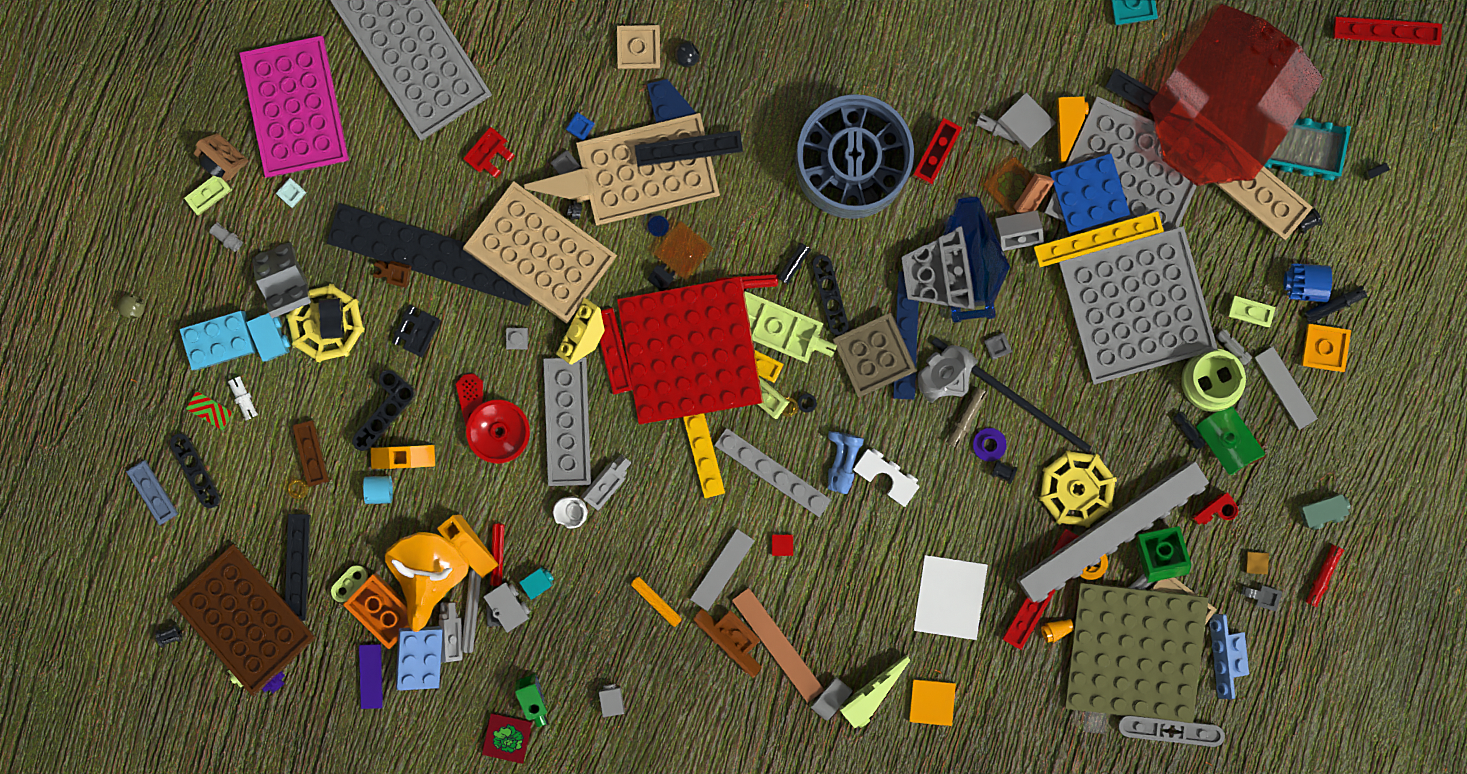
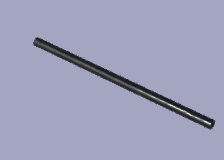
M937 337L931 342L932 345L942 352L949 346ZM976 364L972 367L971 372L1084 452L1088 453L1092 446Z

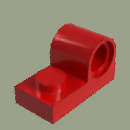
M1224 491L1191 516V519L1195 524L1200 525L1202 523L1205 525L1214 518L1212 515L1215 513L1221 519L1233 520L1238 515V506L1230 494ZM1229 504L1231 513L1225 516L1222 513V507Z

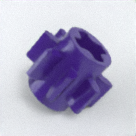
M280 671L262 690L264 692L270 690L272 694L285 684L282 680L285 677L284 673Z

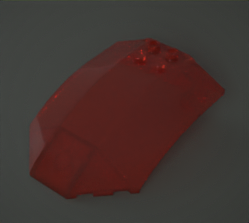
M1221 4L1149 104L1150 112L1153 113L1156 137L1160 141L1162 149L1160 153L1162 161L1196 186H1202L1207 183H1232L1233 181L1240 180L1252 181L1292 128L1324 78L1308 58L1303 48L1268 21Z

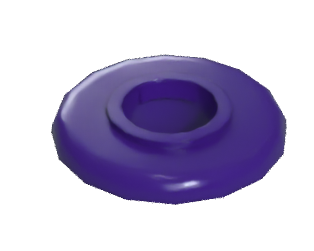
M994 428L981 430L973 441V449L976 455L984 461L1000 459L1007 448L1004 435ZM986 439L995 440L996 448L994 450L986 451L984 447Z

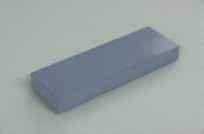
M146 460L126 471L159 525L179 514Z

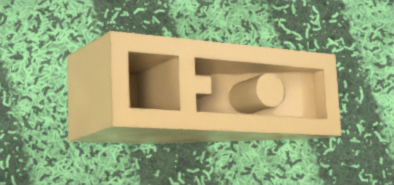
M580 169L524 185L525 189L568 199H577V202L589 200V196L595 194L590 169Z

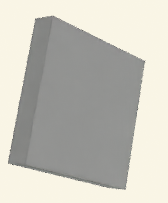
M1027 93L998 120L1026 151L1056 123Z

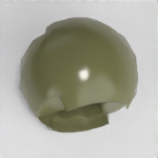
M125 294L118 302V311L123 316L128 318L132 316L138 319L145 311L144 300L134 295L130 297Z

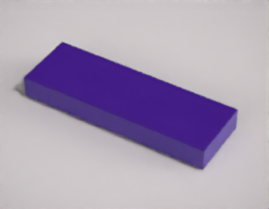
M381 644L359 645L361 709L383 708Z

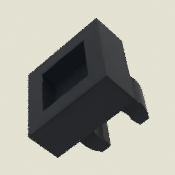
M665 263L661 266L657 265L647 278L660 291H665L669 287L675 275L674 270L670 274L664 270L667 266Z

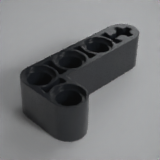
M386 370L379 376L380 385L391 395L354 435L352 443L355 449L359 451L371 449L416 398V389L396 371ZM390 373L395 377V382L391 386L385 383V377ZM403 388H408L411 391V396L407 400L401 397ZM391 403L397 408V412L393 416L387 413V406ZM376 419H379L383 424L380 431L373 429L372 425ZM369 432L375 435V437L369 436L366 439L367 445H360V437H366Z

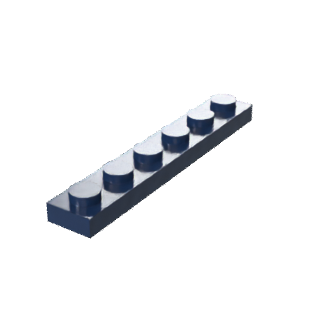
M898 272L896 324L916 367L919 301L908 299L904 272ZM916 372L894 382L893 399L915 400Z

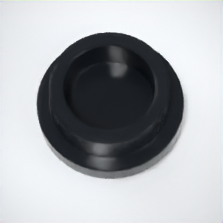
M572 200V203H568L566 216H569L570 221H574V219L579 220L582 203H578L577 200Z

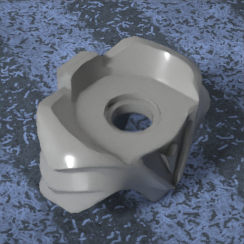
M956 345L948 346L941 354L935 352L926 360L928 366L918 374L920 391L930 403H933L941 396L965 395L968 391L971 369L978 363V360L967 348Z

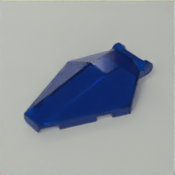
M980 198L958 199L953 216L950 215L943 235L945 236L962 226L972 279L974 306H985V309L961 312V307L951 306L952 321L959 323L962 320L985 317L987 319H995L994 301L1010 269V265Z

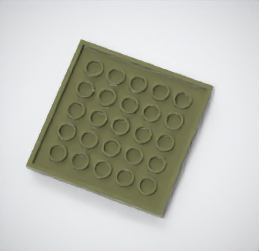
M1080 582L1065 709L1193 723L1209 598L1207 596Z

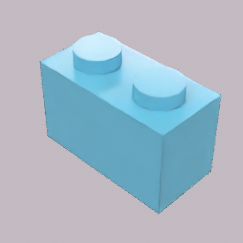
M269 313L246 322L263 362L290 352L288 347L291 345L288 337L283 335L280 330L282 323L278 316L271 318Z

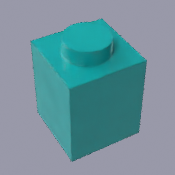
M541 567L519 583L532 600L554 585L552 582L554 577L548 569L544 570Z

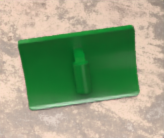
M1233 406L1212 414L1197 425L1198 431L1229 475L1235 474L1241 468L1265 456V452Z

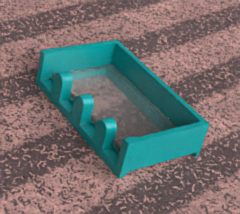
M1266 110L1263 112L1255 160L1268 169L1276 166L1280 167L1282 172L1292 173L1293 170L1301 171L1300 175L1313 177L1314 174L1322 175L1321 179L1334 181V178L1342 176L1351 126L1339 127L1334 126L1330 122L1319 123L1309 118L1298 119L1291 117L1289 114L1278 115L1271 113L1270 110Z

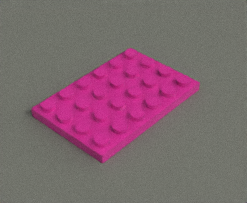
M324 36L241 52L240 58L265 178L349 161Z

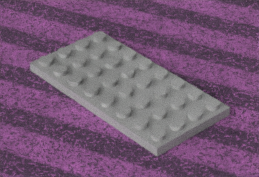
M331 0L421 141L492 96L432 0Z

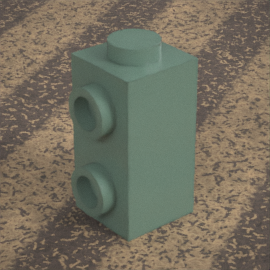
M1335 494L1299 506L1298 508L1304 527L1316 530L1324 527L1326 522L1338 523L1345 520L1344 516L1350 515L1348 509L1351 507L1347 497H1344L1343 494Z

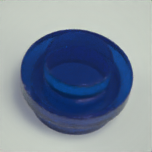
M654 216L649 220L648 230L653 236L661 237L668 232L669 223L663 216Z

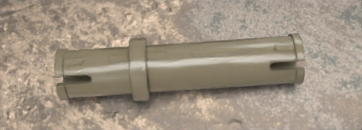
M978 387L975 388L962 415L957 422L955 421V427L946 441L947 444L958 449L966 432L969 433V427L988 395L987 392Z

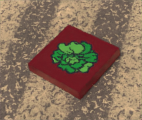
M491 713L482 755L523 764L533 722Z

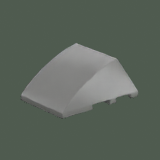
M962 226L902 257L906 291L909 300L975 310L968 253Z

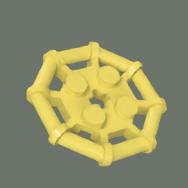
M334 284L309 290L310 298L328 295L327 298H333V296L342 298V301L347 304L343 307L344 334L347 329L353 331L345 344L342 343V338L321 339L319 303H314L311 299V303H309L310 308L304 317L297 316L303 306L286 314L293 342L291 345L308 354L319 363L336 357H347L350 355L349 352L365 330L359 312V301L357 298L354 299L336 288ZM351 310L354 326L348 325L345 312ZM296 320L303 321L305 335L300 337ZM310 338L318 343V351L304 343V341ZM337 343L339 346L338 349L324 351V345Z
M1067 450L1064 455L1047 468H1043L1044 474L1039 501L1044 503L1059 525L1064 523L1089 528L1093 522L1109 510L1112 511L1114 487L1117 479L1101 461L1100 455ZM1074 461L1090 464L1087 469L1077 468L1074 465ZM1067 462L1069 463L1070 468L1059 476L1054 473ZM1094 466L1105 480L1099 481L1092 472ZM1054 477L1057 479L1056 493L1049 494L1051 478ZM1074 484L1083 485L1081 489L1082 494L1073 493ZM1106 484L1105 498L1102 501L1099 499V489L1101 485ZM1057 497L1064 505L1062 512L1053 503L1052 498ZM1096 502L1102 505L1089 516L1087 515L1086 510ZM1069 509L1082 512L1083 518L1066 514Z

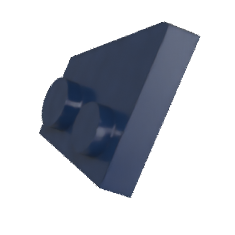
M668 79L647 84L656 123L696 114Z

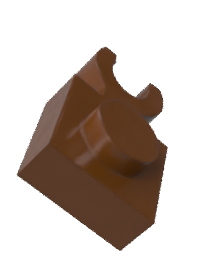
M381 260L374 263V266L381 268L382 271H375L373 273L375 278L387 277L386 283L404 288L409 286L412 266L391 261L389 265Z

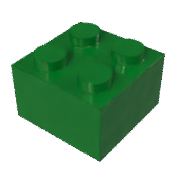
M1180 526L1138 535L1136 547L1147 583L1189 574L1192 564Z

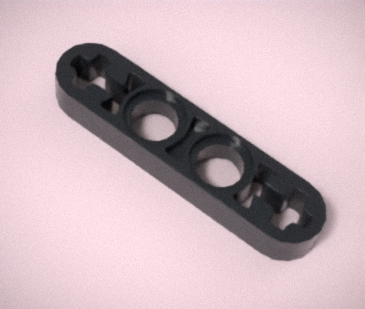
M819 255L813 261V270L828 325L834 335H843L847 332L849 326L833 265L828 256ZM819 259L828 262L825 270L826 273L831 271L832 276L827 275L819 279L818 274H823L821 268L816 267ZM830 279L833 281L834 287L831 291H825L822 288L823 280ZM832 299L837 300L840 306L835 312L830 311L827 307V303ZM842 312L843 317L839 316L840 323L845 324L842 332H838V329H833L836 321L835 318L831 320L829 315H836Z
M183 433L174 435L170 441L171 448L201 504L210 509L217 507L221 502V495L191 438ZM178 438L185 439L186 442L183 445L186 450L191 449V452L181 456L180 453L184 452L181 446H176ZM190 455L196 458V465L192 468L188 467L185 463L186 458ZM203 474L206 477V484L204 486L196 484L195 478L197 475ZM209 486H211L212 489H209L208 492L210 495L216 496V498L213 500L214 504H212L211 502L207 503V493H201L200 490L206 489Z

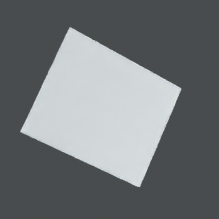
M925 555L914 631L977 640L988 565Z

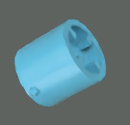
M391 476L364 477L363 492L365 504L392 503L393 484Z

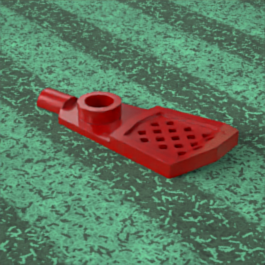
M465 374L456 383L465 426H467L470 413L483 404L484 381L476 374Z

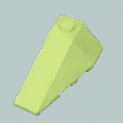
M907 655L850 696L839 707L842 714L854 728L857 726L862 728L870 722L869 717L873 715L910 661Z

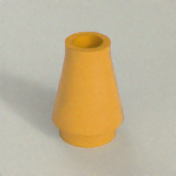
M1071 619L1045 623V626L1041 627L1043 638L1047 643H1054L1074 631Z

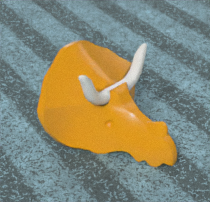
M418 532L403 537L389 547L385 553L386 564L400 582L407 601V620L413 632H418L427 624L436 603L465 577L468 572L469 561L454 544L437 534Z

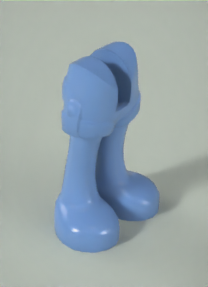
M829 431L828 439L836 443L837 452L833 466L828 470V489L847 494L854 479L852 470L859 448L863 445L864 438Z

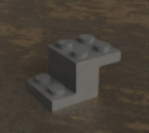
M291 242L279 245L270 251L259 253L252 258L255 280L266 299L268 313L271 318L311 303L307 278L296 259L295 249Z

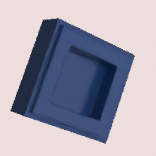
M577 112L566 130L584 141L595 123Z

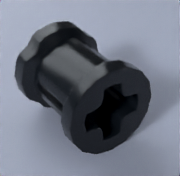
M1312 208L1297 227L1302 234H1305L1310 228L1316 225H1323L1318 211Z
M997 460L991 476L1006 480L1007 484L1011 485L1018 467H1011L1001 463V460Z
M177 623L164 630H155L156 639L161 648L165 647L166 644L183 640Z

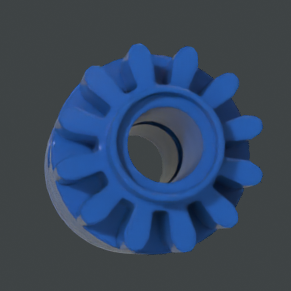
M1291 264V268L1285 272L1283 279V288L1288 291V299L1327 302L1332 288L1331 266Z

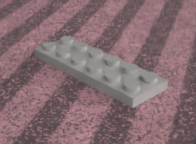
M583 357L573 364L567 363L562 358L544 359L548 486L591 485L587 357Z

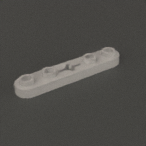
M1123 716L1118 722L1119 731L1124 736L1211 747L1221 745L1225 738L1224 731L1214 724L1185 723L1137 716ZM1170 725H1173L1174 729L1182 730V733H1173L1172 736H1169V733L1160 731V728L1169 729Z

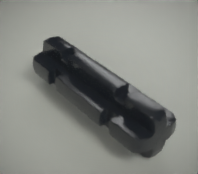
M1184 412L1177 413L1173 417L1175 422L1180 424V429L1188 440L1192 441L1191 444L1196 450L1202 448L1205 445L1203 438L1198 436L1199 433L1190 420L1187 421V416Z

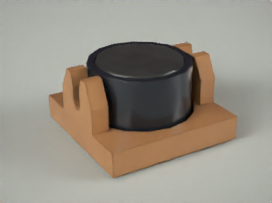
M219 133L200 139L196 144L197 149L194 155L199 157L201 166L210 174L222 178L225 182L231 180L238 170L249 162L243 154Z

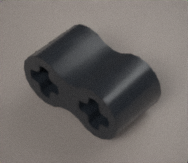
M342 298L319 299L321 339L344 338Z

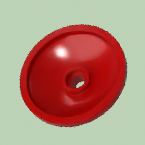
M491 400L481 404L472 412L466 426V437L471 450L482 460L496 464L506 463L517 458L525 450L530 438V425L525 413L517 405L505 400ZM498 427L503 429V434L500 436L496 434Z

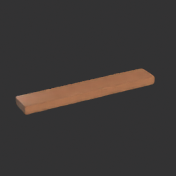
M747 588L732 599L733 603L807 703L824 691L822 685L751 589Z

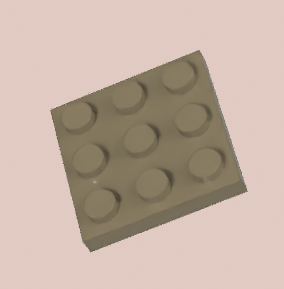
M888 313L833 339L834 343L837 344L836 348L858 397H862L917 372L892 313Z

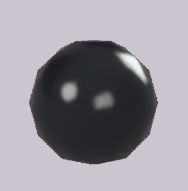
M685 40L675 47L674 58L680 66L689 68L699 61L700 53L692 41Z

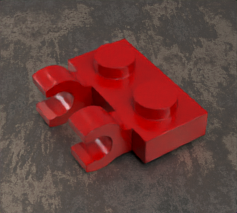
M490 127L463 159L479 173L486 169L497 178L501 171L490 161L497 153L501 154L509 162L514 159L515 155L504 147L508 141Z

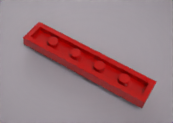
M1349 17L1334 18L1333 39L1430 46L1441 45L1442 24Z

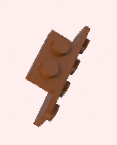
M704 609L699 610L693 617L697 626L703 629L714 643L721 646L727 655L741 666L746 674L754 678L762 666L748 652L759 643L760 639L731 610L718 622Z

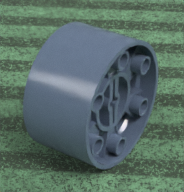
M857 94L834 98L816 109L802 128L795 153V171L799 185L807 198L816 207L830 215L847 219H858L874 215L885 209L895 200L910 175L914 159L912 136L907 124L899 113L879 99ZM840 111L844 129L831 135L819 121L832 113ZM866 112L879 117L888 124L876 136L862 128ZM855 114L858 117V122L850 123L847 120V116ZM817 134L821 137L822 141L819 144H814L810 141V136ZM887 135L892 136L895 139V143L887 145L884 142V137ZM846 139V152L843 157L845 174H843L833 162L832 150L839 142ZM862 141L870 146L875 157L873 169L865 175H862V161L865 156ZM803 147L822 152L821 166L804 169ZM853 148H854V157L857 159L856 162H855V164H854L853 157L851 156V153H852V151H853ZM902 148L904 153L903 171L885 167L884 152ZM817 176L820 178L821 184L813 186L809 179ZM890 177L894 180L895 185L893 187H886L883 179ZM829 183H832L837 188L844 190L841 203L828 199L820 191ZM875 183L887 196L880 201L866 205L862 190ZM854 198L857 200L858 206H848L846 200Z

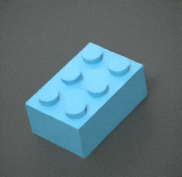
M238 311L180 329L192 370H200L258 352L246 323L248 318L245 311Z

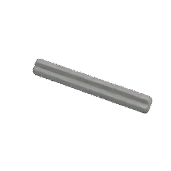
M471 569L469 574L461 651L464 653H472L474 647L481 576L474 569Z

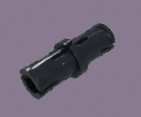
M800 242L791 258H787V264L777 278L788 285L796 271L802 268L801 264L811 249Z

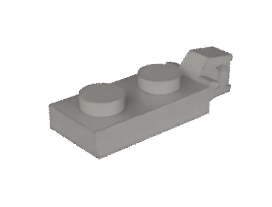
M621 454L614 462L611 461L581 497L595 509L599 510L626 479L624 477L627 473L625 470L631 464L630 460Z
M455 602L441 603V614L439 615V626L443 629L441 662L462 660L461 618H458Z

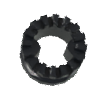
M804 394L798 400V407L806 413L812 412L817 406V400L811 394ZM810 397L814 403L813 407L804 409L801 401Z

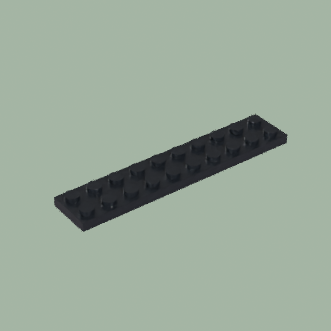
M340 203L338 205L327 244L387 263L395 261L410 265L413 271L528 307L530 306L531 297L463 250L465 242Z

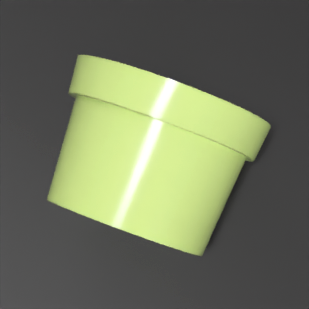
M1218 349L1191 357L1183 368L1181 382L1186 397L1193 405L1205 411L1217 412L1228 409L1240 399L1245 388L1246 375L1243 365L1233 354ZM1227 367L1232 379L1222 383L1217 375V371ZM1208 376L1212 383V388L1203 392L1199 386L1198 379Z

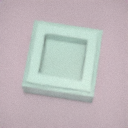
M289 178L276 194L293 208L307 192Z

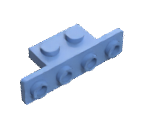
M1213 614L1209 620L1218 698L1235 699L1233 678L1249 675L1245 632L1228 634L1226 614Z

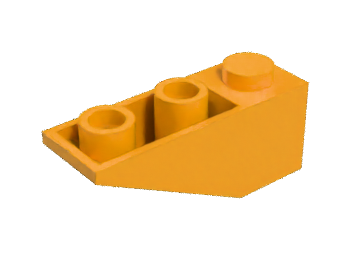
M452 515L437 528L447 541L454 544L469 561V565L481 578H484L499 565L462 515Z

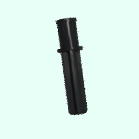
M1360 285L1347 293L1342 292L1340 296L1306 311L1305 317L1307 321L1313 323L1340 309L1350 308L1351 304L1367 298L1366 291H1363L1364 287Z

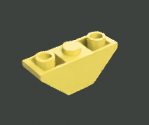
M586 298L583 299L556 353L567 363L573 364L596 349L605 331L601 310L598 306Z

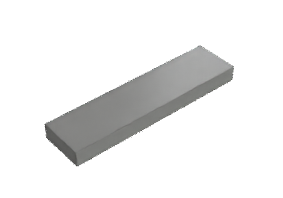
M1273 346L1254 357L1298 430L1318 419Z
M737 529L690 600L708 611L755 540Z

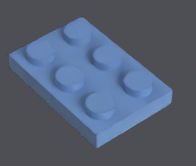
M441 626L424 627L418 632H413L411 628H399L395 686L397 690L439 688L443 631Z

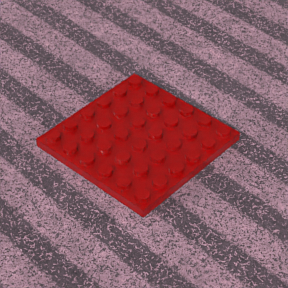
M742 277L617 299L639 425L764 403Z

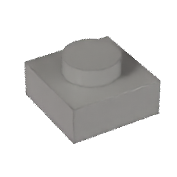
M506 328V349H528V328Z

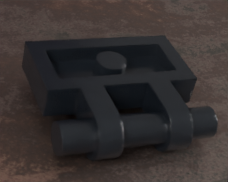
M409 304L407 310L403 311L401 315L403 318L398 328H395L392 333L394 336L391 343L398 346L401 339H404L406 343L403 349L423 358L442 320L425 311H421L419 317H416L414 313L417 308ZM411 321L415 325L409 335L405 331Z

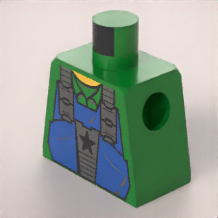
M536 673L516 680L515 693L526 719H533L536 727L546 725L548 720L545 714L548 713V704Z

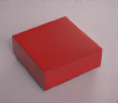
M772 534V556H793V534Z

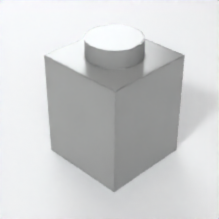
M616 684L604 685L603 689L599 691L603 717L624 714L625 708L621 686L616 687Z

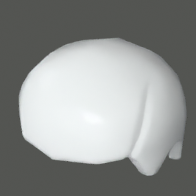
M575 496L560 499L553 509L556 523L562 524L566 528L581 526L586 521L588 513L585 503Z

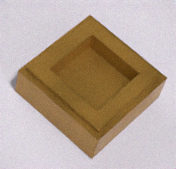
M1246 552L1245 573L1268 575L1269 553Z

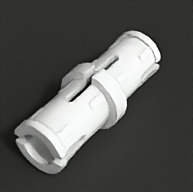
M239 376L235 378L238 387H236L233 379L228 381V384L236 397L235 402L239 404L245 420H249L251 417L248 410H250L252 417L257 416L258 413L250 400V393H247Z

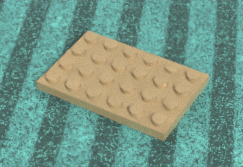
M700 113L576 143L582 169H590L595 194L590 195L589 198L596 226L720 196L711 157L637 167L635 145L704 136L705 131Z
M514 181L463 247V250L565 323L569 322L580 307L583 299L587 298L617 257L615 253Z

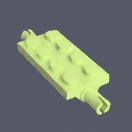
M745 291L753 341L808 363L814 350L830 357L834 355V352L828 350L827 347L836 350L837 344L823 340L819 336L824 325L823 323Z

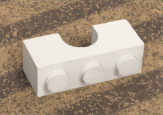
M873 448L872 451L866 449L853 467V470L869 482L877 474L887 473L892 479V486L887 495L905 507L920 487L916 484L918 480L909 473L906 476L900 473L901 467L891 460L889 463L882 460L881 458L884 455Z

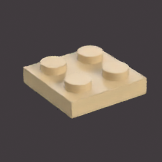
M659 25L617 26L618 69H660Z

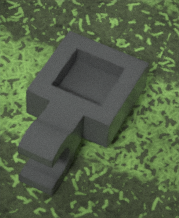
M1260 585L1259 590L1243 586L1241 595L1256 599L1254 604L1256 606L1277 612L1282 591Z

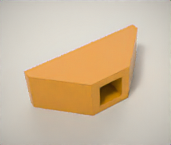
M435 445L371 448L372 469L435 466Z

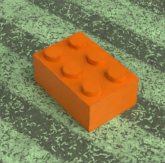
M377 573L372 574L343 604L388 649L398 642L399 628H410L407 620V602Z

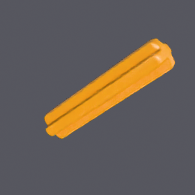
M636 577L631 582V586L672 626L675 627L681 622V617L640 577Z

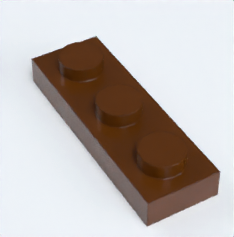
M315 421L292 425L308 487L330 482Z

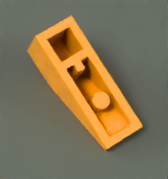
M1084 96L1059 97L1056 100L1059 163L1066 161L1084 122L1085 115H1088V102H1085Z

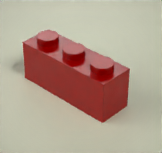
M943 118L912 177L931 186L962 127Z

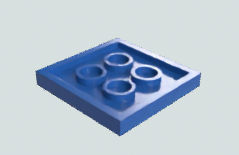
M1112 153L1050 172V177L1054 180V190L1068 234L1130 215Z

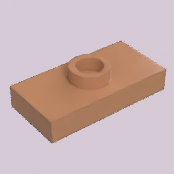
M1035 173L1016 202L1014 209L1021 213L1035 211L1054 183V180L1049 176Z

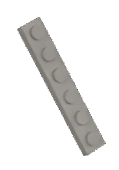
M726 428L715 444L717 448L818 517L822 515L831 502L830 498Z

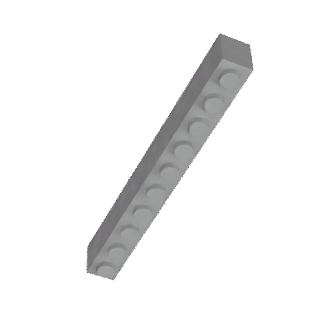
M1195 461L1187 462L1078 538L1016 579L1030 601H1037L1038 603L1048 597L1047 593L1053 589L1056 591L1065 586L1066 580L1071 577L1074 579L1083 573L1082 569L1088 565L1092 567L1101 561L1100 557L1104 554H1112L1118 549L1119 544L1122 542L1127 543L1136 537L1135 533L1141 529L1145 531L1153 526L1152 522L1157 518L1163 519L1171 513L1170 509L1187 503V498L1192 494L1198 495L1206 489L1204 486L1209 484V481Z

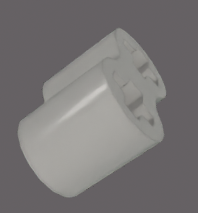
M835 677L810 708L824 720L828 721L853 690Z

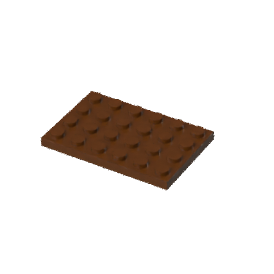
M232 544L172 601L173 605L251 696H255L317 638L236 544Z

